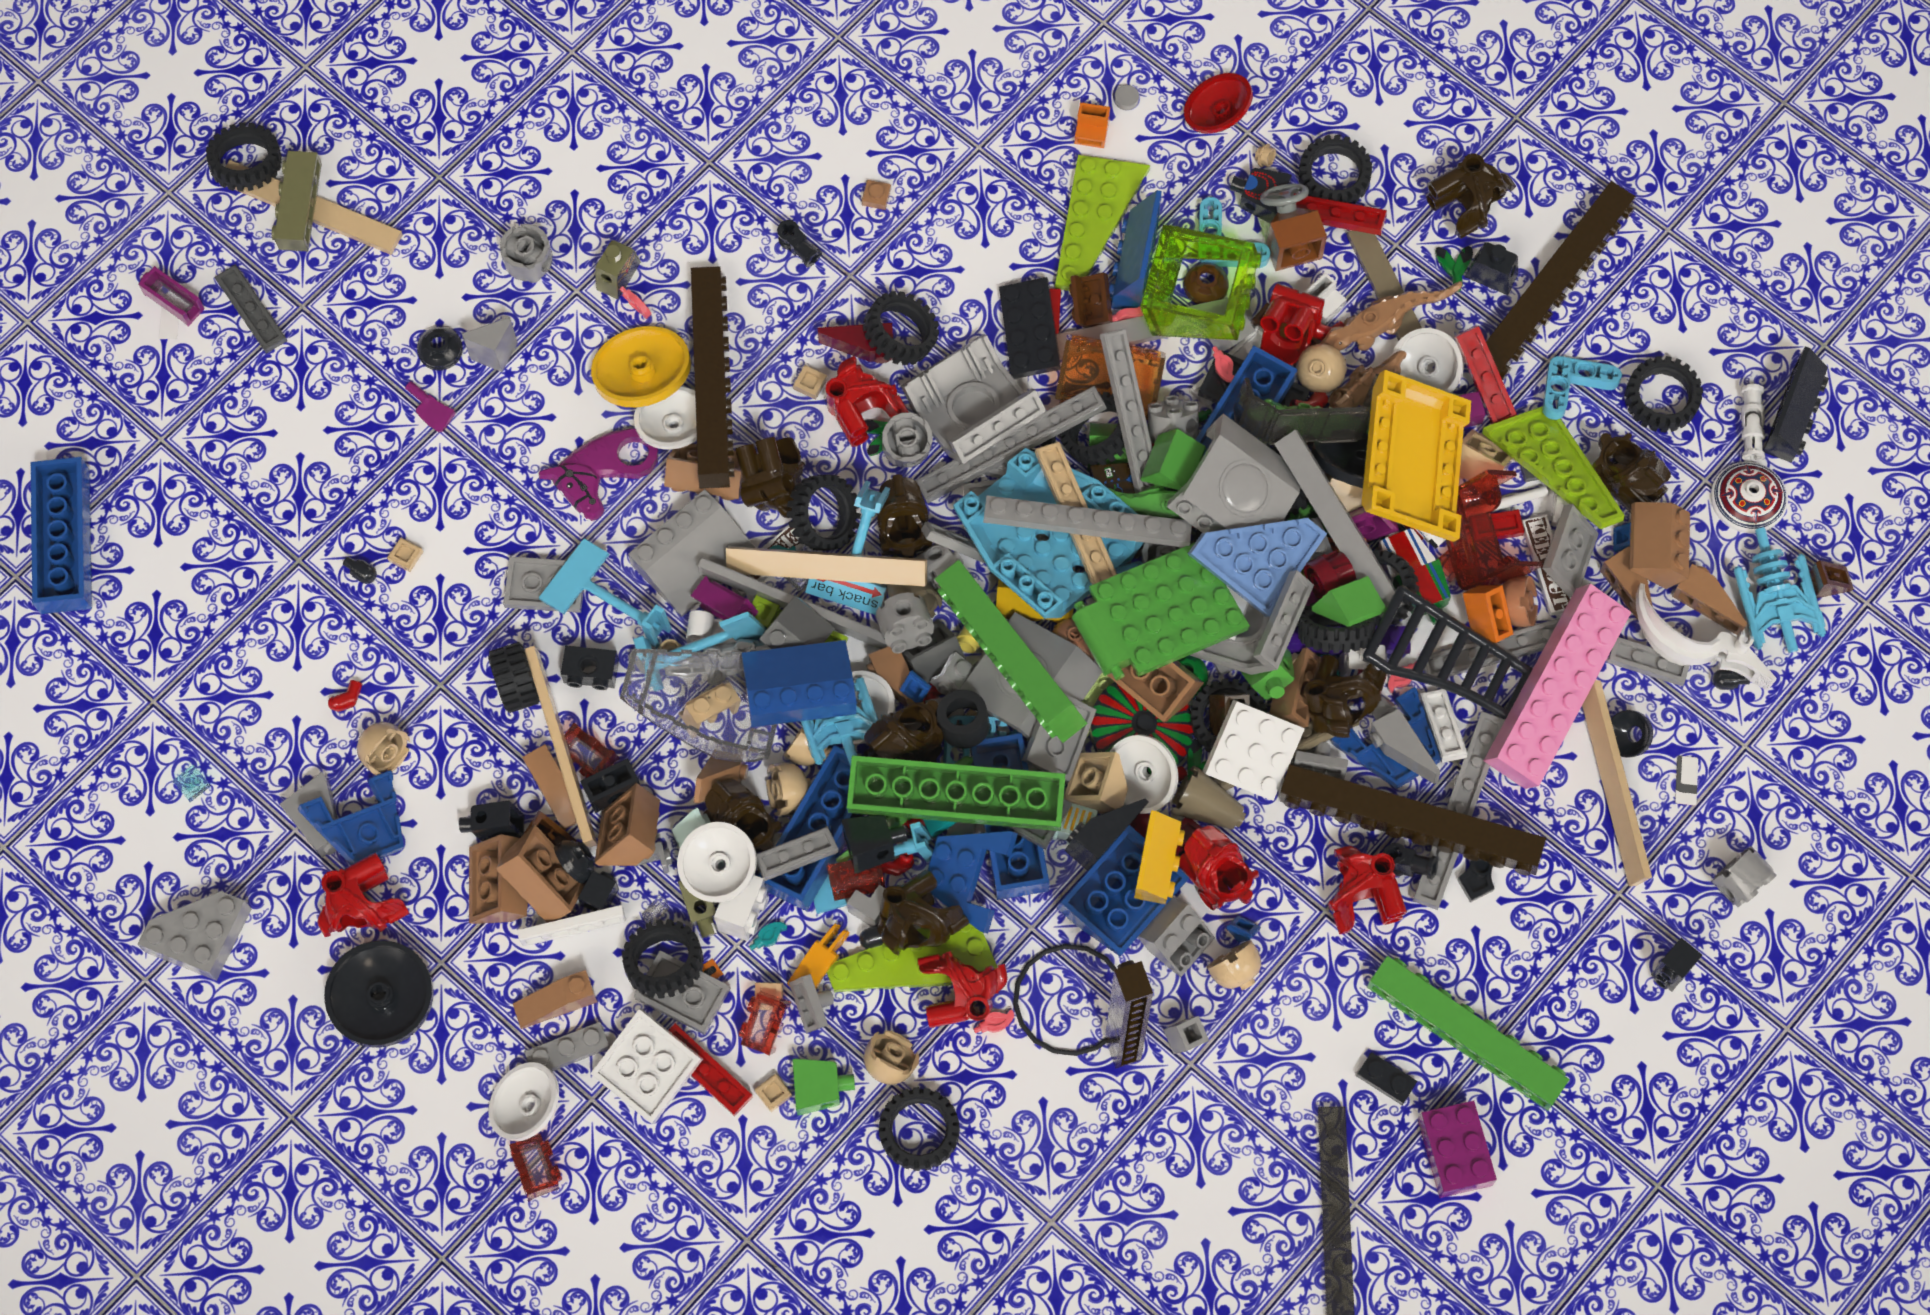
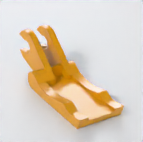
M835 923L821 941L816 940L788 980L787 985L790 987L789 982L811 974L815 988H817L827 971L838 959L839 954L835 951L843 945L850 932L843 930L831 946L827 947L826 945L840 930L841 926Z

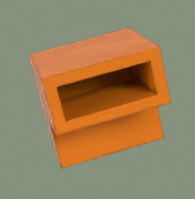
M1080 102L1074 144L1097 148L1105 147L1110 107Z

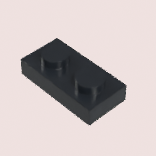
M1372 1052L1356 1075V1077L1402 1106L1418 1082Z

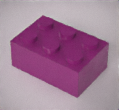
M1474 1101L1430 1110L1420 1114L1417 1120L1439 1198L1494 1185L1497 1178Z

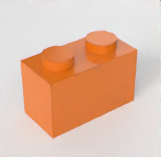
M1479 585L1463 593L1468 620L1472 630L1493 643L1513 635L1503 585Z

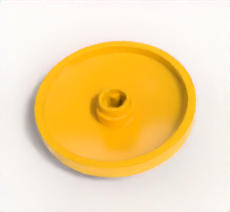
M656 326L636 327L615 335L601 346L592 361L591 376L597 392L606 401L622 407H644L665 400L684 384L690 373L691 357L685 341L675 332Z

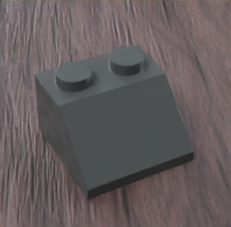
M795 595L764 631L760 640L771 649L824 643L835 627Z
M939 619L933 622L932 641L928 645L917 646L902 652L909 671H914L928 684H930L932 677L941 673L951 654L957 652L966 660L956 635Z

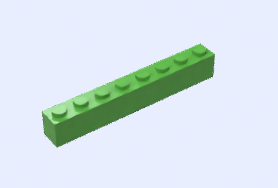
M1387 956L1369 981L1367 986L1369 990L1547 1111H1549L1570 1080L1562 1069L1546 1064L1542 1061L1543 1058L1540 1054L1533 1050L1527 1051L1521 1047L1520 1042L1515 1037L1509 1034L1505 1036L1499 1032L1493 1022L1488 1019L1482 1020L1474 1015L1475 1012L1472 1008L1452 1000V996L1442 988L1436 989L1429 984V980L1420 973L1414 974L1398 958L1394 957L1392 959Z

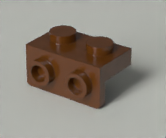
M1103 272L1084 277L1071 276L1069 291L1073 298L1074 308H1072V317L1076 325L1088 328L1113 323L1108 274Z

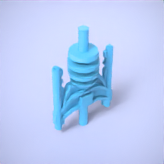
M1765 527L1758 528L1755 532L1761 553L1752 557V563H1760V566L1755 567L1753 572L1755 575L1763 574L1764 577L1757 579L1756 582L1758 586L1766 585L1767 588L1757 593L1755 601L1752 592L1749 591L1750 583L1746 581L1748 577L1746 570H1742V567L1739 566L1734 569L1749 625V634L1754 637V648L1760 650L1763 647V643H1766L1763 632L1770 626L1781 624L1788 653L1797 652L1799 650L1791 622L1801 621L1812 625L1813 632L1817 633L1818 636L1824 637L1826 634V625L1818 605L1807 561L1803 554H1799L1797 560L1794 561L1795 567L1799 569L1798 577L1802 579L1800 583L1802 591L1797 585L1784 584L1783 581L1791 577L1789 571L1781 572V569L1788 566L1787 560L1778 561V558L1783 556L1784 553L1781 549L1771 550Z
M858 677L856 683H854L855 691L859 693L857 697L862 701L860 704L862 710L856 705L855 715L815 719V724L813 720L801 721L815 764L821 765L823 759L826 758L825 748L829 745L842 743L851 767L852 755L858 756L853 741L864 740L867 730L873 723L878 721L864 678Z

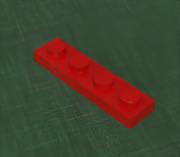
M1311 196L1296 202L1297 208L1318 210L1322 224L1325 226L1380 236L1387 217V210Z
M1476 325L1455 335V341L1477 392L1479 391L1491 424L1516 416L1517 413L1480 327Z
M675 1023L668 1031L703 1058L691 1077L735 1117L753 1098V1095Z

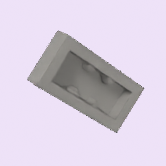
M1321 742L1315 746L1314 754L1296 751L1293 765L1344 780L1348 760L1330 757V744Z
M811 974L789 982L806 1034L828 1026L823 1008L834 1003L832 992L824 990L817 993Z

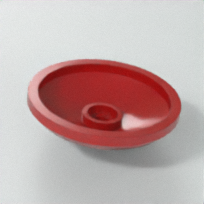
M1223 73L1205 80L1192 91L1185 103L1184 117L1187 124L1194 131L1204 134L1218 133L1229 129L1247 113L1253 99L1252 87L1245 77L1235 73Z

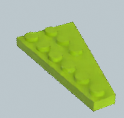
M1078 155L1055 289L1069 291L1071 276L1084 277L1090 275L1098 257L1104 251L1106 243L1112 237L1127 211L1132 198L1138 192L1144 177L1150 171V165Z
M1543 406L1483 427L1482 434L1567 503L1573 504L1583 516L1599 529L1624 520V513L1561 419L1552 420L1546 417L1543 413Z
M969 923L954 935H950V939L938 947L906 948L904 951L901 950L899 956L894 954L884 943L881 946L868 948L836 961L827 971V976L834 993L867 991V989L884 988L885 990L896 987L948 986L952 984L950 977L940 973H922L919 971L918 958L936 954L943 956L942 954L951 951L963 964L971 965L978 971H984L985 967L991 965L994 968L998 967L984 933ZM917 929L923 936L930 937L929 929Z

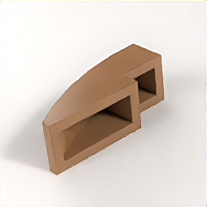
M544 744L523 756L526 767L561 828L566 830L577 824L562 773L546 745Z

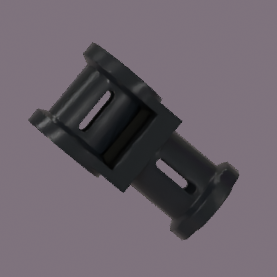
M784 220L778 225V239L782 248L789 250L794 256L798 255L804 261V265L807 268L819 260L822 251L819 248H814L807 241L806 235L799 230L796 222Z
M1399 843L1389 844L1383 850V853L1393 858L1395 863L1393 872L1396 876L1405 875L1413 877L1414 873L1425 875L1428 879L1432 880L1437 873V856L1430 858L1417 855L1414 849L1405 848Z

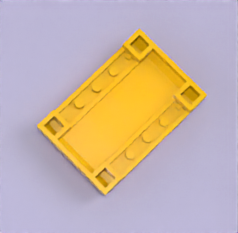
M1383 370L1379 373L1372 391L1361 502L1366 512L1452 542L1460 539L1462 515L1456 514L1463 430L1470 423L1471 400L1388 370Z

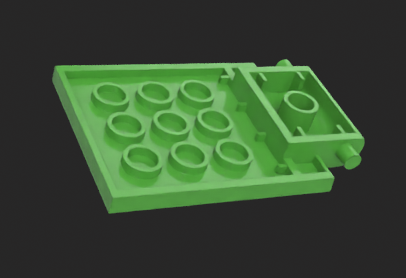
M1195 543L1089 586V592L1095 603L1085 606L1083 601H1079L1074 604L1077 612L1073 614L1072 620L1104 676L1112 673L1115 680H1120L1125 676L1122 668L1132 665L1139 677L1249 629V623L1226 584L1188 555V552Z

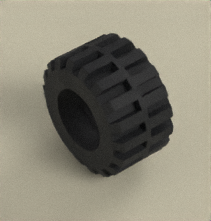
M517 642L489 651L490 667L505 710L511 713L539 704V696L524 646Z

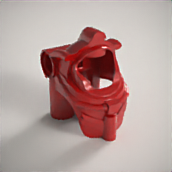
M1277 283L1270 298V305L1260 321V325L1263 328L1260 349L1289 365L1296 363L1301 353L1311 344L1315 324L1321 323L1325 299L1305 292L1300 294L1299 290ZM1282 323L1287 324L1284 328V334L1290 340L1284 339L1280 335L1279 328Z
M855 356L840 363L837 376L830 379L826 384L828 411L831 415L836 416V420L851 447L859 446L869 438L866 432L868 426L861 413L872 408L883 409L890 418L900 413H909L901 397L897 395L895 384L890 385L878 381L872 375L863 373L861 365H856L857 359Z
M1213 826L1196 829L1185 843V853L1180 856L1179 868L1198 888V894L1202 901L1213 911L1216 908L1220 909L1224 902H1232L1239 899L1244 904L1250 903L1253 895L1250 888L1253 880L1259 877V872L1257 870L1251 871L1244 863L1238 845L1233 843L1220 830Z
M1353 846L1334 849V855L1339 859L1337 867L1343 875V881L1339 885V892L1327 905L1331 911H1334L1333 917L1339 935L1350 933L1354 926L1353 903L1368 898H1374L1383 925L1402 920V915L1406 914L1407 910L1395 878L1396 875L1393 872L1395 867L1393 858L1386 853H1379L1375 856L1361 853Z
M376 852L345 869L341 868L339 871L332 870L323 876L321 884L326 894L325 906L318 916L317 923L324 937L331 936V932H342L349 926L377 928L382 932L387 928L386 923L392 924L410 914L404 902L399 898L371 902L364 897L363 893L389 880Z
M951 951L942 954L943 956L936 954L918 958L920 972L947 975L952 981L955 993V1000L930 1004L926 1007L930 1028L964 1022L968 1019L975 1021L985 1019L993 1009L992 997L1005 987L1008 980L1005 964H999L998 968H994L992 965L987 966L984 971H978L971 965L963 964ZM974 1001H982L986 1007L985 1012H977L973 1007Z

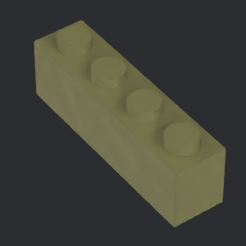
M288 151L287 159L283 160L282 173L284 178L283 182L280 181L279 183L280 203H277L275 207L277 222L276 226L273 225L272 240H275L279 250L307 252L309 250L322 166L317 152Z

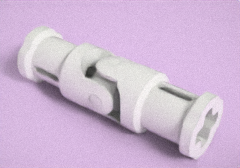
M1747 384L1741 388V393L1744 395V406L1741 408V421L1744 429L1742 431V440L1744 441L1742 459L1747 462H1758L1765 459V452H1763L1762 440L1765 438L1763 430L1765 408L1762 405L1764 387L1759 384Z

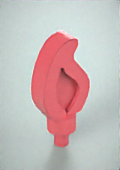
M623 286L619 289L628 303L637 312L642 314L646 320L652 315L648 307L630 289L626 290Z
M1144 307L1122 309L1112 315L1113 322L1143 316L1145 314Z
M1215 346L1212 348L1215 358V370L1224 381L1231 383L1234 378L1232 374L1233 361Z
M1410 663L1407 667H1406V666H1402V667H1403V668H1408V669H1413L1415 663H1413V664ZM1391 675L1388 681V691L1393 693L1395 688L1406 687L1412 680Z
M1010 1010L1007 1014L991 1012L973 1030L975 1033L980 1031L982 1033L986 1031L992 1033L1000 1032L1010 1025L1014 1018L1013 1010Z

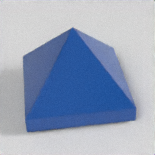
M1631 522L1614 527V552L1621 551L1628 546L1630 547Z
M910 671L900 691L915 703H922L932 686L914 671Z
M1237 916L1227 925L1226 929L1240 943L1252 939L1260 931L1261 927L1241 916Z

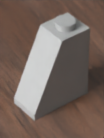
M321 772L280 803V806L321 858H323L325 855H331L337 850L298 811L300 804L322 797L332 819H338L330 783L323 772Z

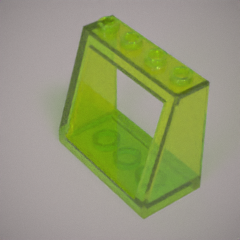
M1163 225L1140 306L1152 336L1238 340L1240 330L1243 331L1245 327L1244 315L1245 311L1250 307L1251 289L1255 288L1256 269L1260 268L1261 255L1257 252L1255 244L1183 227ZM1183 258L1238 261L1224 315L1171 304Z

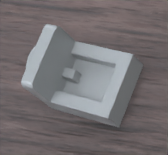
M955 652L949 656L941 673L932 677L930 683L937 688L938 692L946 696L953 691L961 689V686L975 667Z
M662 842L655 843L653 855L649 859H644L636 866L661 860L664 874L669 873L668 865L673 864L669 848L663 849Z

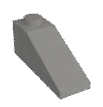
M1400 709L1372 722L1369 736L1376 748L1380 747L1386 756L1433 784L1439 782V768Z

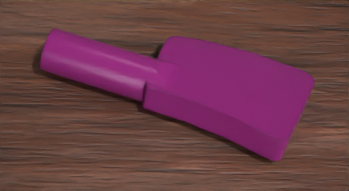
M412 381L409 382L405 389L422 402L417 407L416 413L432 429L438 433L443 432L456 414L454 409L440 403Z

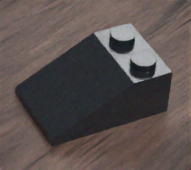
M1142 799L1093 817L1086 824L1080 822L1066 839L1069 845L1064 851L1089 871L1141 813L1149 801Z

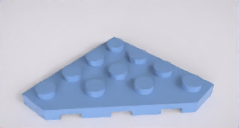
M1309 518L1206 532L1200 535L1188 552V555L1264 616L1270 617L1289 572L1294 570L1302 571L1327 533Z

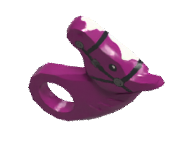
M636 429L613 431L585 443L572 452L558 467L540 471L539 479L552 480L560 494L584 519L595 521L605 511L602 501L598 496L600 479H640L650 474L658 464L659 450L645 443L637 434ZM639 442L649 450L646 460L635 466L622 463L619 459V452L622 447L628 443Z

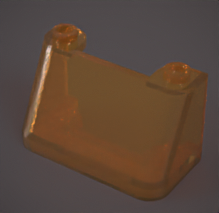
M1068 334L1055 399L1060 400L1059 403L1061 404L1093 386L1101 394L1103 392L1112 394L1101 339ZM1129 345L1145 417L1148 420V404L1157 403L1166 353Z

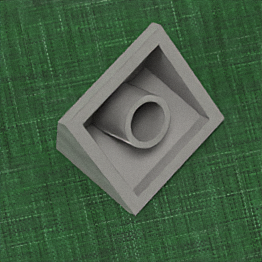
M510 317L462 333L470 359L500 372H503L518 344Z

